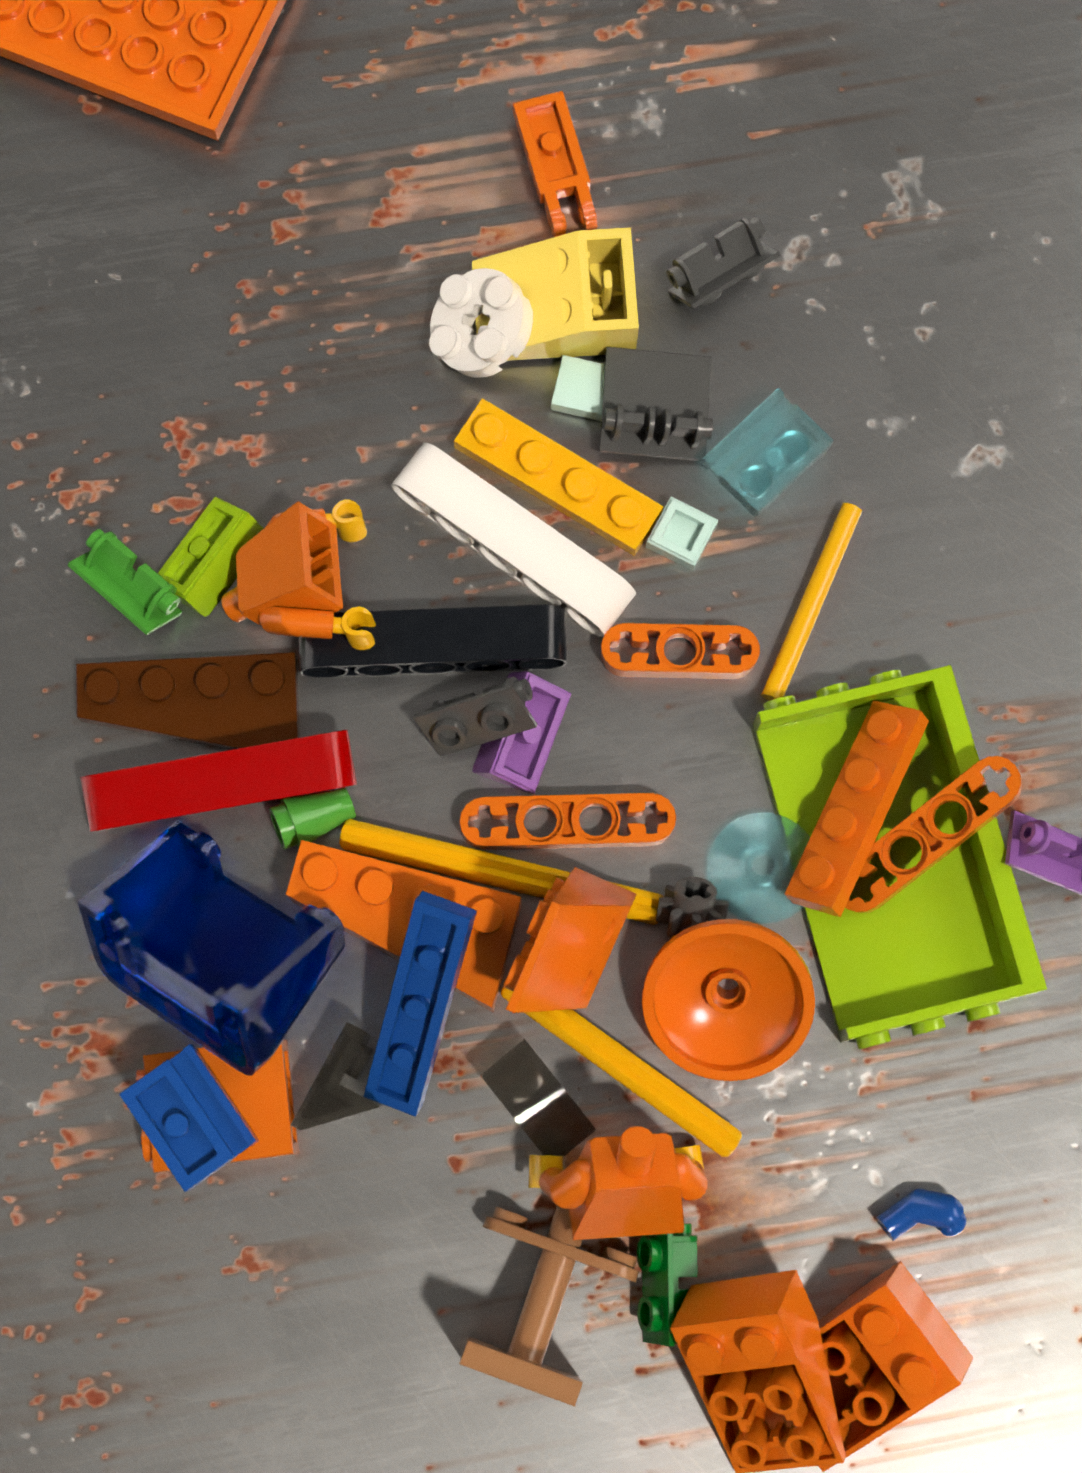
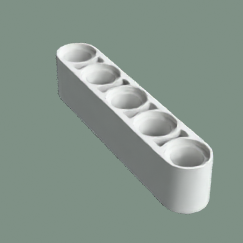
M423 443L391 484L393 491L409 506L548 604L564 608L565 616L595 636L603 638L636 595L634 588L618 573L432 444Z

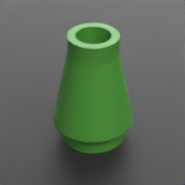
M345 787L334 791L280 798L279 805L269 808L274 830L284 850L294 846L299 850L301 840L313 842L346 820L356 818L353 802Z

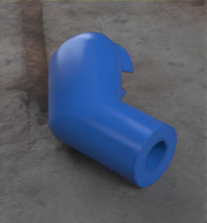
M925 1189L911 1191L876 1217L878 1223L892 1241H895L918 1223L936 1227L944 1236L958 1235L964 1230L967 1223L964 1207L957 1198L951 1194Z

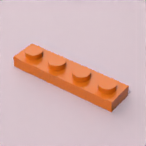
M873 700L784 893L793 904L841 917L929 722L921 710Z

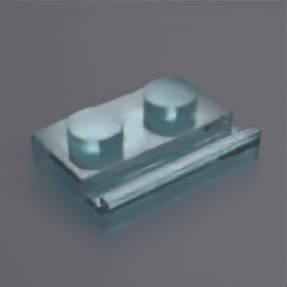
M777 388L703 457L701 464L706 470L709 469L718 477V482L755 518L831 448L834 441L796 404L793 406L783 396L784 392L780 388Z

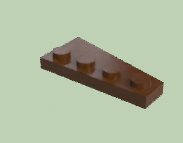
M295 652L76 664L77 718L81 722L148 735L153 733L178 738L180 741L211 744L231 748L232 750L300 738L298 660Z

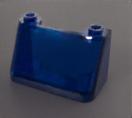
M177 820L77 901L94 959L102 973L112 984L237 1071L252 1076L272 1058L345 947L344 926L333 911L326 907L317 908L313 905H306L295 915L294 920L224 876L219 859L222 854L216 841L207 833L202 831L197 833Z

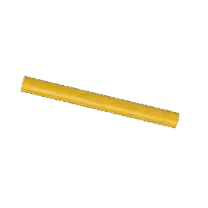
M842 503L761 693V696L768 701L784 697L862 513V510L851 503Z

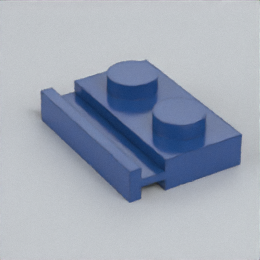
M192 1044L187 1045L183 1048V1051L170 1060L168 1059L119 1094L184 1192H189L235 1159L240 1153L259 1141L196 1047Z

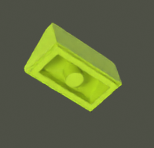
M214 497L157 574L177 588L175 594L181 599V603L196 613L207 617L237 578L236 555L238 550L264 528L248 512Z

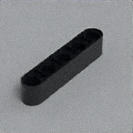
M555 605L369 611L374 618L376 626H363L356 629L372 633L375 644L367 650H356L351 647L345 634L332 633V639L298 637L299 674L312 678L545 670L559 668L567 664L565 610ZM335 612L334 617H342L345 612Z

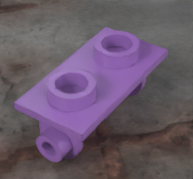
M1016 810L1011 811L1005 864L1082 895V838L1051 826L1046 821L1037 820Z

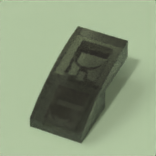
M525 1039L480 1075L543 1155L564 1157L596 1130Z

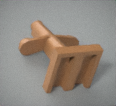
M496 1207L492 1217L486 1216L483 1224L484 1228L541 1248L542 1251L508 1350L469 1336L460 1365L575 1407L583 1384L581 1379L574 1374L542 1363L575 1262H580L636 1283L639 1271L634 1269L637 1257L606 1246L601 1257L581 1250L580 1247L583 1240H573L568 1209L556 1207L547 1237L525 1229L528 1218Z

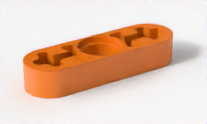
M621 623L611 627L606 632L602 640L600 654L605 668L612 674L620 677L740 679L753 670L760 654V646L753 632L738 625ZM648 637L658 638L654 653L656 664H647L649 653H633L631 662L624 663L620 662L619 653L610 652V648L619 646L621 638L630 639L631 647L638 649H648ZM673 638L687 639L694 646V659L685 665L671 663L664 653L666 643ZM703 638L712 639L710 650H724L727 648L730 640L738 641L739 649L748 651L749 655H743L739 665L730 664L728 655L712 654L709 660L710 665H702L705 654Z

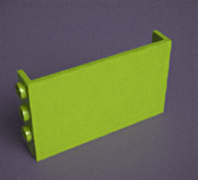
M951 665L903 677L901 670L886 671L869 678L870 685L849 689L848 683H837L817 690V698L796 702L795 696H784L763 704L764 711L757 713L752 724L793 872H795L873 700L921 710L929 720L875 842L979 761ZM969 784L959 790V793L971 801L978 816L988 810L987 807L979 802L989 793L987 784L976 794L971 792ZM947 802L936 810L935 824L941 832L954 834L961 831L965 826L967 812L961 804ZM997 818L990 821L883 906L871 913H858L845 908L841 917L803 907L840 1043L856 1039L858 1050L891 1042L889 1030L910 1025L912 1034L915 1036L946 1028L944 1017L952 1014L965 1012L967 1022L1001 1014L998 1005L1000 1002L1047 990L1012 868L1005 864L1006 848ZM902 837L896 840L890 850L893 864L901 869H910L916 866L922 856V848L919 842L911 837ZM879 855L870 860V863L876 866L878 870L865 879L859 876L850 895L851 900L860 897L867 902L870 901L874 896L871 893L870 887L882 876L887 879L889 886L898 880L896 876L884 868Z

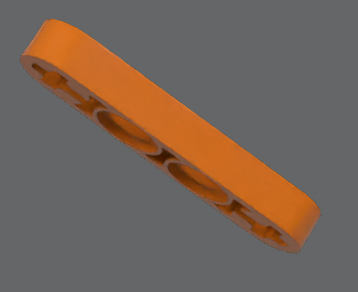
M988 756L978 761L873 844L859 876L865 879L878 870L876 866L870 863V860L879 855L884 868L896 876L898 880L889 886L887 879L882 876L870 887L871 893L874 895L870 901L867 902L860 897H856L853 900L849 898L845 908L858 913H871L879 909L1010 807L1019 798L1023 787L1022 776L1016 765L1009 759L1000 756ZM992 769L997 774L1007 770L1011 774L1005 782L1009 791L1002 797L993 791L979 800L988 810L978 816L971 801L959 793V790L969 784L971 792L976 794L987 783L983 777L987 770ZM947 802L959 803L967 812L965 826L961 831L954 834L941 832L935 824L936 810ZM902 837L916 839L922 848L920 861L910 869L898 868L893 864L890 857L892 845Z
M654 793L480 797L466 804L460 816L462 836L468 844L481 850L655 846L669 838L676 822V813L671 802L662 795ZM618 805L628 806L626 817H640L643 815L646 806H654L656 815L665 816L666 823L658 824L654 834L646 833L645 824L628 823L627 832L629 835L619 836L618 830L621 817ZM588 807H602L609 813L612 821L611 827L603 835H589L581 828L579 818ZM506 808H518L515 826L519 838H507L509 826L491 828L490 837L486 838L480 837L478 828L469 827L470 821L479 818L480 810H490L491 818L494 820H509ZM534 808H546L555 816L556 827L548 836L535 837L526 830L524 826L525 816Z

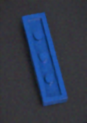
M422 891L415 899L363 1097L415 1117L423 1107L477 910Z

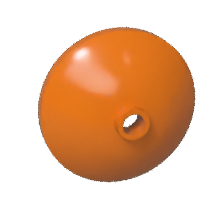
M718 919L702 922L681 931L666 942L657 952L645 976L642 1008L645 1023L652 1039L659 1049L676 1065L704 1078L720 1081H740L752 1079L773 1071L798 1051L804 1043L813 1022L815 995L812 977L806 963L798 951L781 935L753 922L737 919ZM729 978L735 980L738 985L734 989L726 990L721 988L718 983L723 979Z

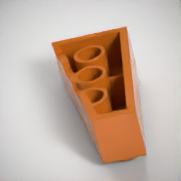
M301 840L286 891L287 897L294 904L365 941L398 961L415 899L422 891L477 910L455 991L494 1013L522 906L521 896Z

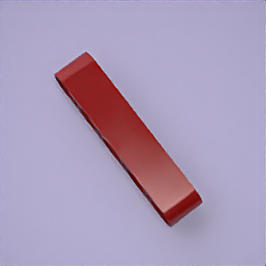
M348 729L80 777L90 832L357 785Z

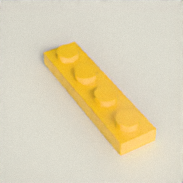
M483 398L454 439V448L633 556L636 555L663 512L664 506Z

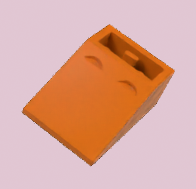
M574 867L566 881L556 878L552 888L548 889L543 901H540L526 932L531 937L529 941H526L520 955L516 956L503 987L513 991L506 1010L513 1013L587 1008L637 894L577 867Z
M901 1261L855 1291L818 1320L846 1458L961 1385L974 1358ZM836 1464L819 1465V1468L822 1472H825Z
M797 1270L691 1285L670 1329L735 1472L749 1473L844 1463L846 1456L818 1318Z

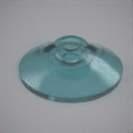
M772 813L750 814L730 823L716 838L708 860L709 881L717 888V899L729 903L728 911L742 920L753 923H776L798 913L804 907L793 904L784 893L810 839L809 835L792 820ZM759 856H767L774 862L772 872L766 876L757 875L752 869L753 861Z

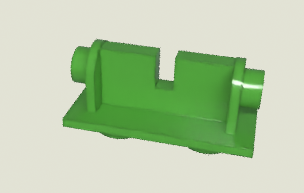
M101 529L94 531L86 541V545L91 551L68 563V567L146 635L179 617L183 612L178 608L181 599L175 594L177 588L165 581L146 563L139 566L137 571L132 568L137 555L117 539V535L111 531L107 533Z

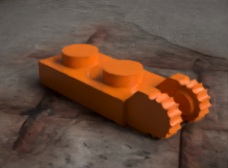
M563 91L512 103L517 129L540 204L544 203L552 236L557 237L566 234V219L564 213L561 212L558 199L573 195L576 197L578 216L584 229H597L596 211L590 194L591 181Z

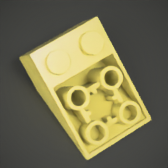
M631 227L574 231L472 261V270L480 268L494 269L514 280L531 304L533 325L529 340L517 358L511 355L507 361L562 358L563 355L571 357L606 355V347L636 349L639 323ZM483 313L475 319L476 335L480 326H488L490 318Z

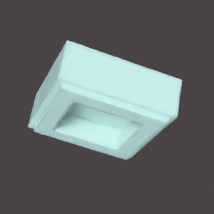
M563 355L551 401V410L601 421L605 364Z
M670 497L646 542V548L693 571L719 520Z

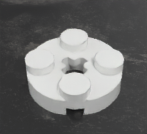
M480 268L468 271L464 275L453 274L449 276L440 287V297L434 306L431 316L429 339L431 351L449 367L465 376L483 378L495 375L503 370L499 365L506 362L511 355L517 358L529 340L533 325V311L529 299L523 295L520 286L514 280L498 270ZM483 313L490 318L488 326H480L478 334L474 335L473 323Z

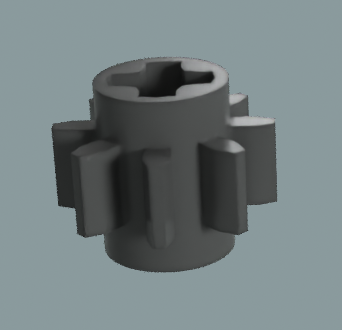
M685 877L678 880L675 886L666 885L664 897L659 898L656 922L669 924L667 936L671 939L676 934L693 925L711 920L726 919L729 903L724 900H716L717 888L710 881L700 877Z

